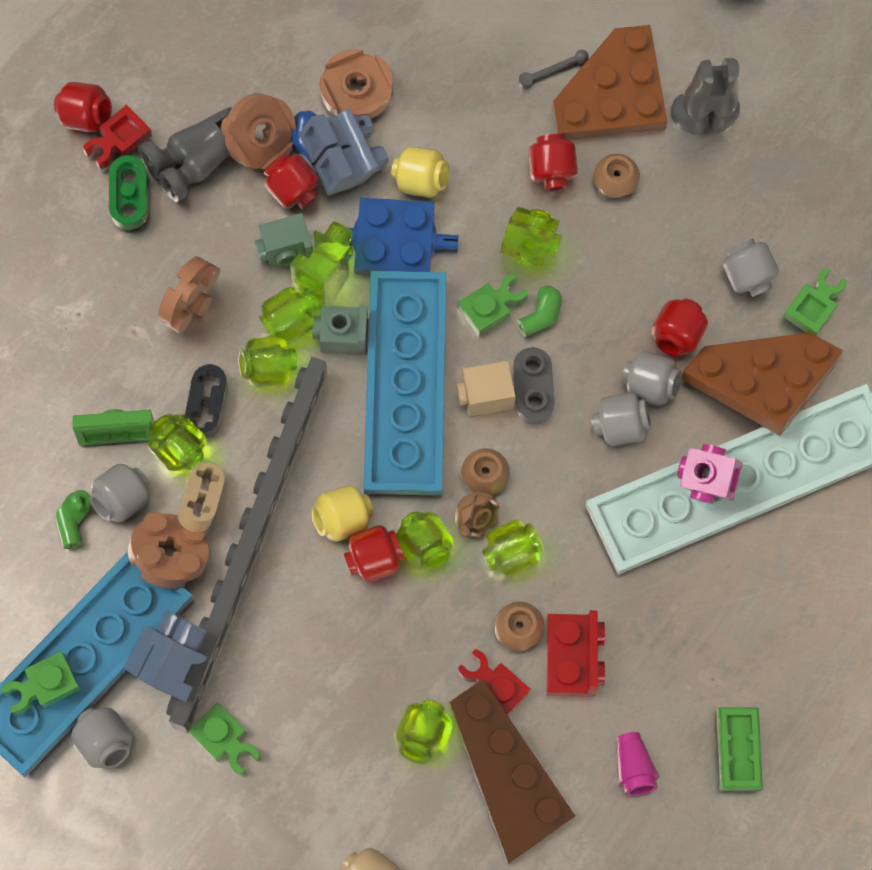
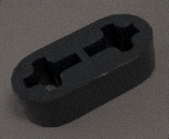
M213 364L203 365L194 372L185 411V422L189 432L194 437L200 439L213 437L219 431L227 397L228 382L226 375L219 366ZM209 376H214L216 383L219 385H213L210 397H205L206 391L204 384L201 382H207ZM203 406H207L209 418L213 421L206 422L204 427L200 428L194 418H200Z

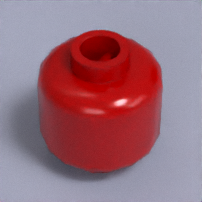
M68 82L54 99V111L62 126L67 129L97 132L99 126L111 117L112 103L105 90L97 84Z
M547 134L536 137V143L528 148L530 177L534 182L544 184L545 190L564 189L567 187L566 181L572 180L577 176L576 147L572 141L565 139V134Z
M284 153L264 172L267 176L264 182L265 188L285 209H291L297 204L301 209H304L319 195L314 190L319 183V176L299 154L289 157Z
M691 299L670 300L662 307L653 323L652 335L655 339V344L662 352L670 356L680 357L681 355L691 354L697 349L707 331L708 320L697 302Z
M377 525L352 535L349 539L350 551L344 553L352 576L359 573L367 583H373L396 574L401 569L400 561L406 559L395 530L388 532L382 525Z

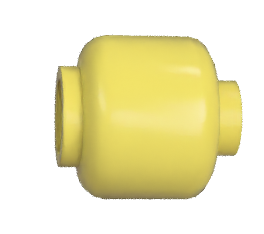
M407 147L401 153L400 158L394 159L391 174L393 180L397 181L398 188L403 194L430 198L436 196L440 190H444L447 186L449 164L436 149Z
M351 485L322 493L318 496L316 505L312 507V519L317 532L321 536L326 535L328 539L334 542L348 539L354 534L367 530L369 517L373 516V507L369 497L366 494L362 495L357 488Z

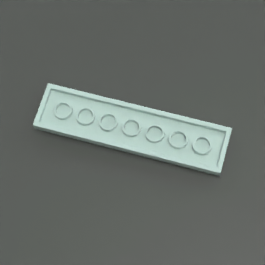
M862 385L800 411L781 436L762 427L717 446L726 449L725 456L735 458L743 463L734 501L714 497L713 504L689 498L691 491L680 487L681 479L677 477L680 462L587 500L585 506L617 574L629 571L871 468L872 393L868 385ZM710 470L707 471L705 478L709 476Z

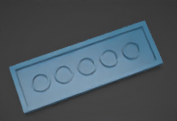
M371 271L364 494L442 495L446 272Z
M127 551L0 683V755L23 777H26L75 726L79 715L92 708L126 672L123 668L145 626L147 625L157 630L166 610L178 616L194 600L193 595L184 587L167 589L146 582L140 576L142 571L136 567L135 563L133 566L131 565ZM62 651L81 690L45 708L36 699L32 701L30 708L25 713L14 715L10 711V707L21 701V692H14L11 695L5 696L1 688L12 681L21 683L28 681L29 679L24 669Z

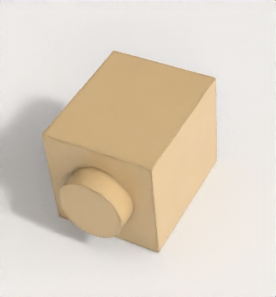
M508 361L462 368V382L456 383L459 405L467 406L469 417L514 409L516 396Z

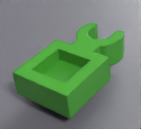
M827 267L819 273L815 282V288L806 283L783 315L785 319L806 333L818 334L838 306L831 299L839 297L847 284V280L843 278L839 285L835 287L829 286L825 281L830 272V269Z
M515 274L506 276L497 290H494L488 282L458 301L457 308L478 336H481L510 317L511 311L508 309V305L519 306L527 300L528 291L526 289L518 294H513L508 290L509 287L517 282Z
M62 651L24 669L29 679L24 683L12 681L1 688L5 696L11 695L14 692H21V701L10 707V711L14 715L25 713L30 708L32 701L36 699L45 708L81 690Z
M218 702L188 730L217 762L227 754L231 768L242 777L246 774L244 769L238 764V759L242 754H250L256 761L261 759L258 750L253 745L239 741L247 733L246 730Z

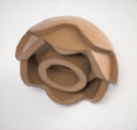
M610 154L602 158L597 163L593 175L595 186L599 188L601 193L610 198H623L626 195L632 194L636 190L640 179V172L636 163L623 154ZM617 172L620 174V176L616 177L614 176V173Z
M482 448L471 452L461 467V478L472 493L480 491L497 494L504 489L510 477V468L505 457L498 451L489 448ZM484 468H487L489 470V473L484 474L482 470Z
M478 491L464 496L455 510V522L458 530L466 537L484 536L487 529L498 522V510L500 508L498 502L492 494Z
M521 601L512 602L504 606L497 614L495 634L499 642L508 646L513 651H525L541 641L544 634V620L539 610L533 605ZM521 622L523 628H517L516 623Z

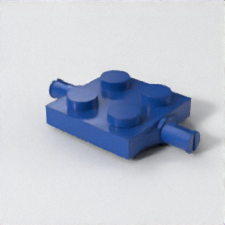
M360 197L359 215L354 228L331 226L330 241L353 243L355 251L354 273L370 274L371 271L430 272V263L435 249L458 251L459 235L436 234L434 225L435 202Z

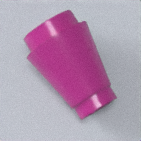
M629 732L618 736L616 740L618 744L619 786L624 788L627 796H640L653 792L658 788L656 780L659 778V774L641 739L640 733Z

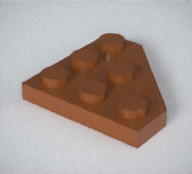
M651 25L615 28L553 100L552 110L556 134H565V139H576L666 129L667 116Z
M810 332L704 346L684 369L682 381L781 436L841 360L843 350Z

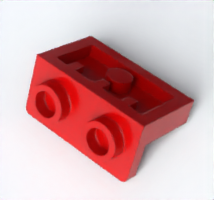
M589 610L588 615H547L546 696L595 697L598 685L605 684V661H598V646H604L605 622H598V610Z

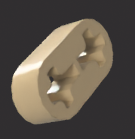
M203 461L195 464L186 482L178 510V520L185 529L191 532L198 533L207 530L217 511L225 482V475L223 470L212 462ZM202 477L210 479L207 491L200 489ZM195 503L202 504L200 517L193 515Z

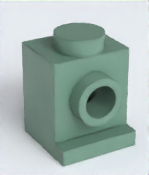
M302 213L258 225L261 239L254 242L260 262L268 261L270 267L277 264L279 266H288L297 262L301 257H306L307 263L315 261L313 245Z
M322 306L321 316L313 317L312 330L313 339H319L320 351L324 353L366 354L368 306ZM333 324L346 326L342 329H337Z

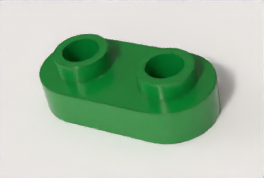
M131 155L117 158L109 169V212L113 222L125 230L139 228L148 218V173L142 160ZM129 175L136 177L132 182L124 181V178ZM128 209L136 210L135 214L129 217L125 216L124 212Z

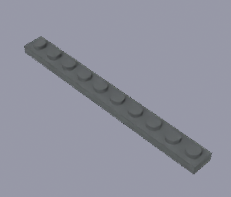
M311 356L308 367H301L298 372L294 386L298 392L294 402L288 401L283 410L281 423L285 425L280 438L274 436L270 443L267 458L271 459L266 473L261 471L256 479L253 494H256L257 497L252 508L246 507L239 525V529L243 530L239 543H232L228 550L225 566L229 568L224 581L218 580L216 582L210 602L215 603L210 617L204 616L199 624V627L206 630L207 633L198 652L207 656V658L201 664H192L185 677L184 682L193 687L187 701L184 702L171 696L166 714L171 716L169 723L177 730L189 733L188 730L191 728L328 375L326 361Z

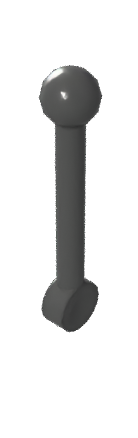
M578 50L575 56L533 74L524 72L519 76V85L525 89L530 88L533 85V81L575 63L585 64L589 59V55L586 50Z

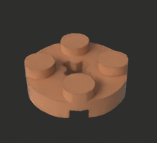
M350 49L336 54L325 65V70L319 82L320 95L324 105L332 114L337 116L342 111L351 109L354 116L369 115V118L372 119L390 106L393 78L389 66L381 57L375 55L374 58L371 55L364 54L363 50ZM356 79L358 83L365 82L366 85L359 92L351 91L348 89L350 88L351 80Z
M259 92L245 96L233 106L229 115L222 121L221 132L225 136L226 147L230 155L240 164L254 169H267L284 153L289 155L293 142H290L292 130L296 131V122L289 106L278 98ZM258 124H265L266 126L262 131L264 135L262 140L255 137V129Z
M198 256L190 259L176 275L182 279L176 289L168 287L159 308V320L163 321L166 326L174 331L182 333L195 314L202 316L211 304L212 297L207 294L217 281L221 271L220 268Z
M158 512L148 513L132 533L128 545L129 561L132 566L135 563L136 567L142 571L140 576L152 585L167 589L183 587L187 581L199 578L204 571L209 558V544L205 538L206 532L197 533L185 529L179 523L178 515L161 514ZM168 545L177 551L172 556L165 555V549L160 548V546Z

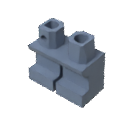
M346 109L337 116L328 118L325 114L315 115L309 119L299 133L312 163L317 162L314 167L328 196L365 184L373 173L383 169L389 162V157L384 147L379 145L369 148L365 140L374 133V126L369 115L354 116L351 109Z
M166 610L157 630L147 625L145 626L123 669L151 687L186 702L193 687L184 682V679L192 664H201L207 658V656L198 652L207 631Z

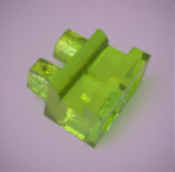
M333 221L324 234L317 230L314 231V252L309 258L298 253L290 265L294 296L321 310L322 306L331 305L349 278V259L353 255V247L349 244L353 238L352 230Z

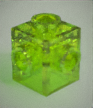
M518 206L509 219L500 252L515 257L516 261L523 265L543 267L549 255L555 257L562 240V235L556 234L560 221L553 219L551 214L544 210H528Z

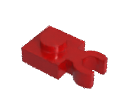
M125 105L99 126L103 137L88 140L84 144L83 150L87 157L91 156L95 151L103 152L95 160L97 167L102 170L111 164L113 155L117 151L122 156L129 155L138 148L137 146L147 141L153 135L145 122L128 105Z
M474 649L471 656L479 662V669L471 672L461 664L458 667L459 675L468 682L478 683L483 679L509 716L530 693L531 689L502 663L494 670L490 669L485 654Z

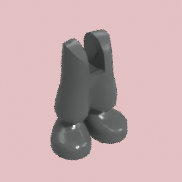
M724 58L721 66H712L710 60L700 62L685 93L678 95L671 107L672 120L681 130L690 134L700 135L704 132L706 117H708L711 130L716 133L726 131L735 123L740 114L738 61L734 58Z
M231 107L174 133L168 139L167 148L160 149L151 141H145L137 146L138 152L156 181L160 179L163 190L175 202H180L186 197L189 184L203 181L223 160L230 156L226 147L225 136L221 132V124L224 118L229 115ZM183 164L181 167H179V169L173 168L177 165Z

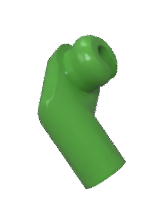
M548 285L538 290L537 296L539 299L536 312L517 320L524 337L543 330L557 321L562 305V296L559 290Z
M84 490L70 493L56 511L55 519L64 549H72L82 545L78 525L91 506L90 494Z

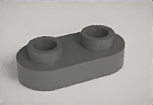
M530 347L520 351L514 359L515 408L521 420L528 424L538 425L546 422L554 410L552 362L545 351ZM536 361L540 367L536 370H531L527 368L526 363ZM532 397H538L542 400V404L540 406H532L528 400Z

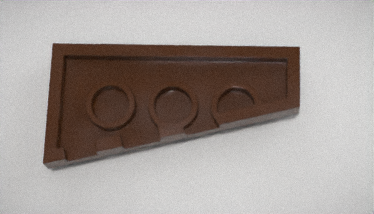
M482 679L448 702V705L471 762L479 790L482 792L493 828L497 833L505 861L509 864L574 818L575 814Z

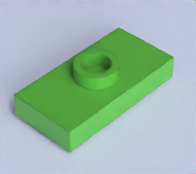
M110 409L98 414L73 415V430L80 446L151 441L156 439V425L151 409L136 411Z
M718 707L716 713L720 791H761L763 789L759 707Z

